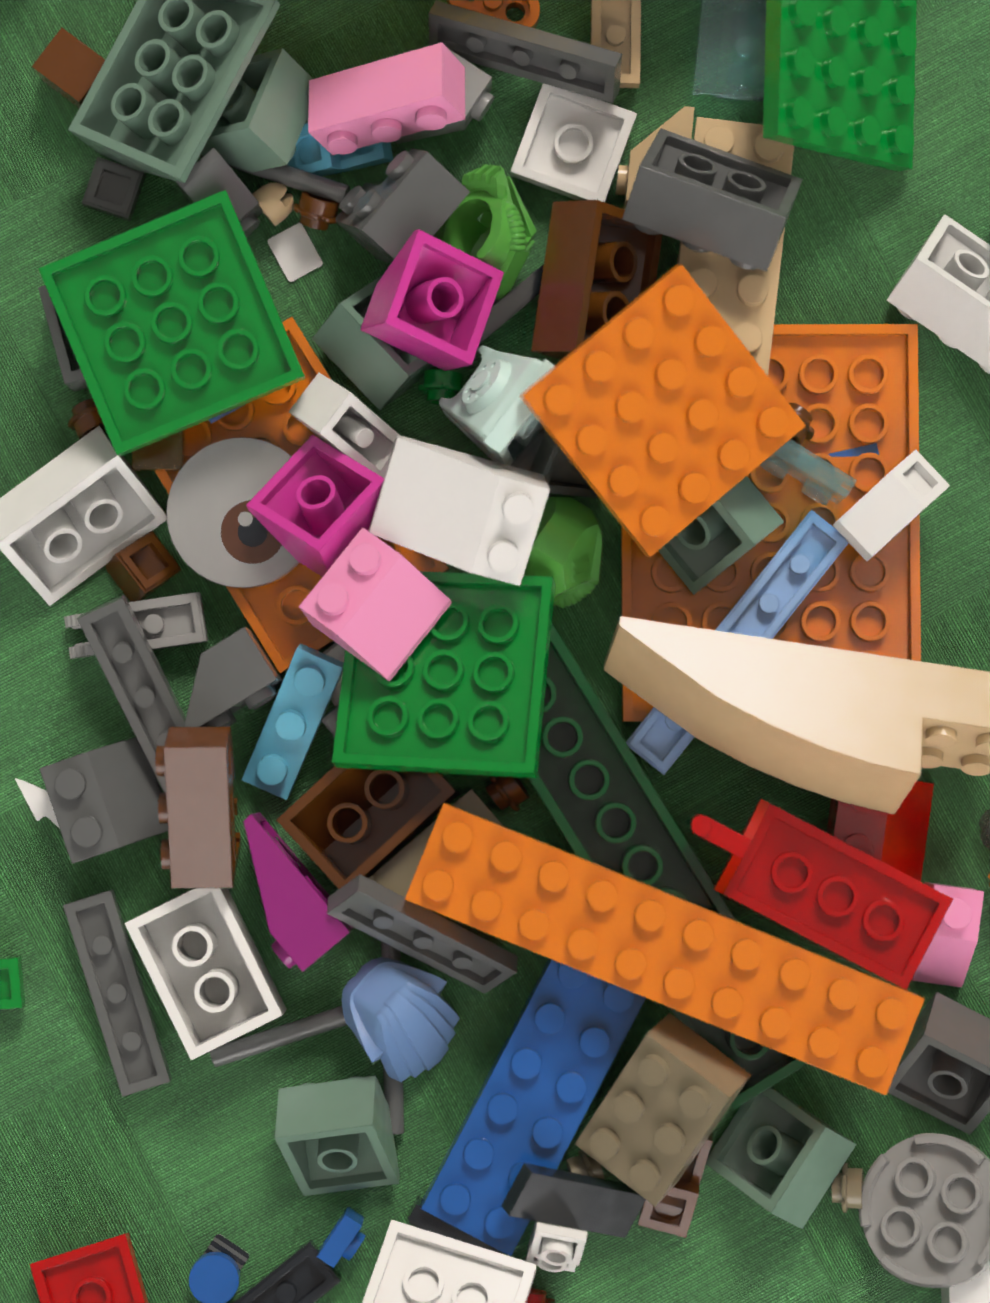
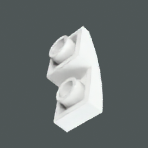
M535 1222L528 1243L526 1262L536 1264L541 1269L549 1272H561L564 1270L575 1272L576 1265L579 1266L586 1244L587 1231Z

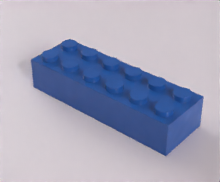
M549 958L425 1193L421 1209L497 1250L512 1256L530 1220L509 1216L501 1206L524 1163L557 1169L646 998Z

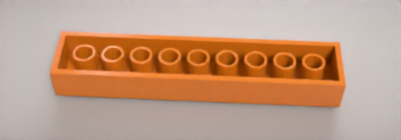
M446 802L443 803L405 897V900L884 1095H887L924 1002V998L916 993Z

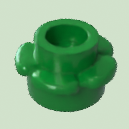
M441 369L425 370L423 385H418L417 389L420 393L427 394V403L439 405L441 397L451 399L462 389L463 374Z

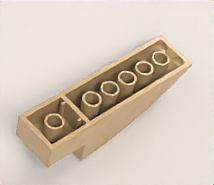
M620 616L604 660L603 670L698 740L775 778L844 803L895 814L921 775V768L952 767L962 769L964 773L973 776H983L990 773V672L622 616Z

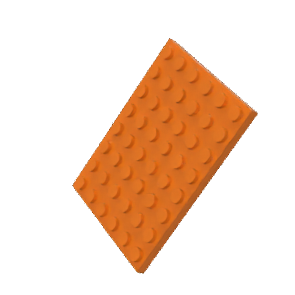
M774 324L768 377L788 403H796L811 414L812 422L810 426L815 431L813 438L810 440L805 439L799 448L783 445L747 475L784 522L694 595L659 551L651 557L645 556L621 526V616L715 630L810 510H813L833 526L839 518L913 451L917 450L919 452L918 324ZM877 443L879 455L876 453H864L859 456L828 455ZM920 514L868 562L848 543L773 639L921 661ZM622 684V722H642L653 706Z

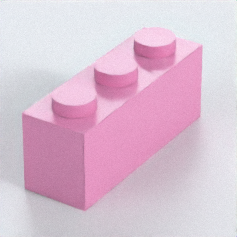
M442 42L309 80L308 133L332 155L350 154L362 147L381 142H395L403 136L425 130H439L447 124L465 120V67Z

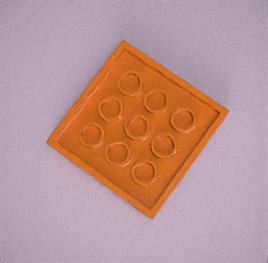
M682 264L675 265L519 395L644 555L649 557L806 426Z

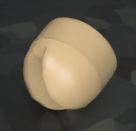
M268 183L253 193L264 215L274 227L288 217L293 209L294 202L293 195L290 193L285 194L287 187L280 183Z

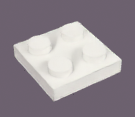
M543 83L512 165L510 176L578 201L600 200L605 202L637 113L596 98Z

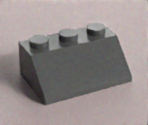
M660 128L639 165L622 220L633 223L638 230L646 234H664L680 240L687 248L693 251H711L730 258V261L740 268L747 270L758 268L767 272L803 179Z

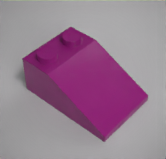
M260 812L254 813L244 820V826L269 931L276 939L271 944V948L289 969L296 964L303 972L350 933L354 927L327 914L328 897L330 895Z

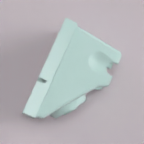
M482 345L477 349L482 359L477 369L455 397L451 399L441 397L439 405L443 409L445 416L492 461L510 466L543 429L541 423L519 395L555 365L546 359L542 362L535 358L496 351Z

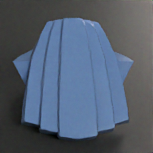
M380 957L364 964L358 973L347 982L342 992L343 1016L346 1024L356 1036L371 1062L373 1063L381 1059L388 1076L402 1082L409 1076L416 1078L425 1069L429 1071L441 1061L449 1049V1042L456 1034L454 1027L460 1018L450 1004L440 995L447 981L404 962Z

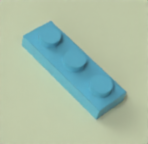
M300 643L283 679L241 779L242 781L287 800L322 722L321 719L325 715L342 675L344 662Z

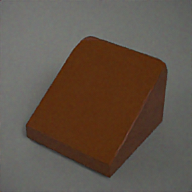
M150 531L116 553L106 565L107 572L130 602L144 600L182 570L153 531Z

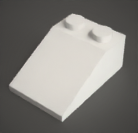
M397 435L369 532L377 537L467 572L520 586L550 488L542 474Z

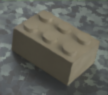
M669 1013L646 1034L575 1145L656 1207L678 1183L751 1074Z

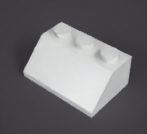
M944 214L899 279L887 301L897 307L903 316L910 320H916L938 335L944 344L957 348L978 362L980 367L990 374V245Z
M98 426L0 498V550L46 603L51 606L109 563L116 553L166 521L167 514L125 457H118L109 437Z

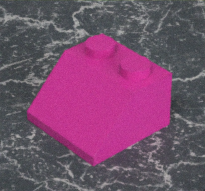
M419 229L415 230L376 284L360 330L444 371L472 365L504 272Z
M312 435L246 506L252 515L298 562L323 577L362 528L369 531L384 478Z

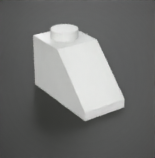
M318 372L289 410V413L325 443L384 478L396 436L399 434L351 392Z

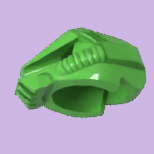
M483 164L480 168L463 175L461 184L470 193L435 233L434 237L504 272L495 300L504 298L513 287L526 259L530 256L529 252L535 242L534 238L537 230L511 177L505 175L504 169L501 166ZM480 214H482L481 220H477Z
M551 495L547 498L524 575L553 577L555 581L553 606L565 608L566 606H571V604H576L577 601L580 602L582 598H586L587 594H591V590H594L595 585L599 584L604 539L601 524L592 509L569 496Z

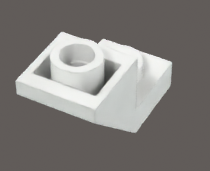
M915 450L839 518L833 526L868 562L950 485Z

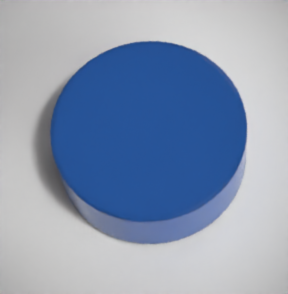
M209 1252L202 1255L194 1263L189 1274L190 1290L194 1297L202 1303H226L235 1295L240 1283V1270L237 1263L229 1255L222 1252Z

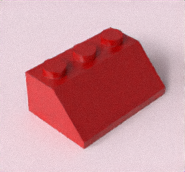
M916 781L895 814L860 807L831 798L826 833L921 882L934 783Z

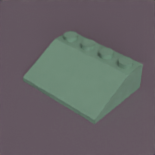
M137 0L68 130L100 155L134 170L185 183L281 4L277 0Z

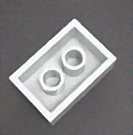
M195 888L124 923L190 1060L282 1016L287 1010L228 888Z

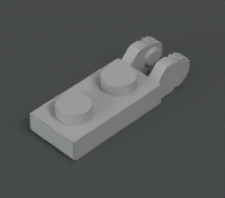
M200 592L129 602L152 650L208 642ZM81 614L64 617L65 628H72L73 630L82 629L77 620ZM89 642L78 643L73 647H69L70 659L95 656Z

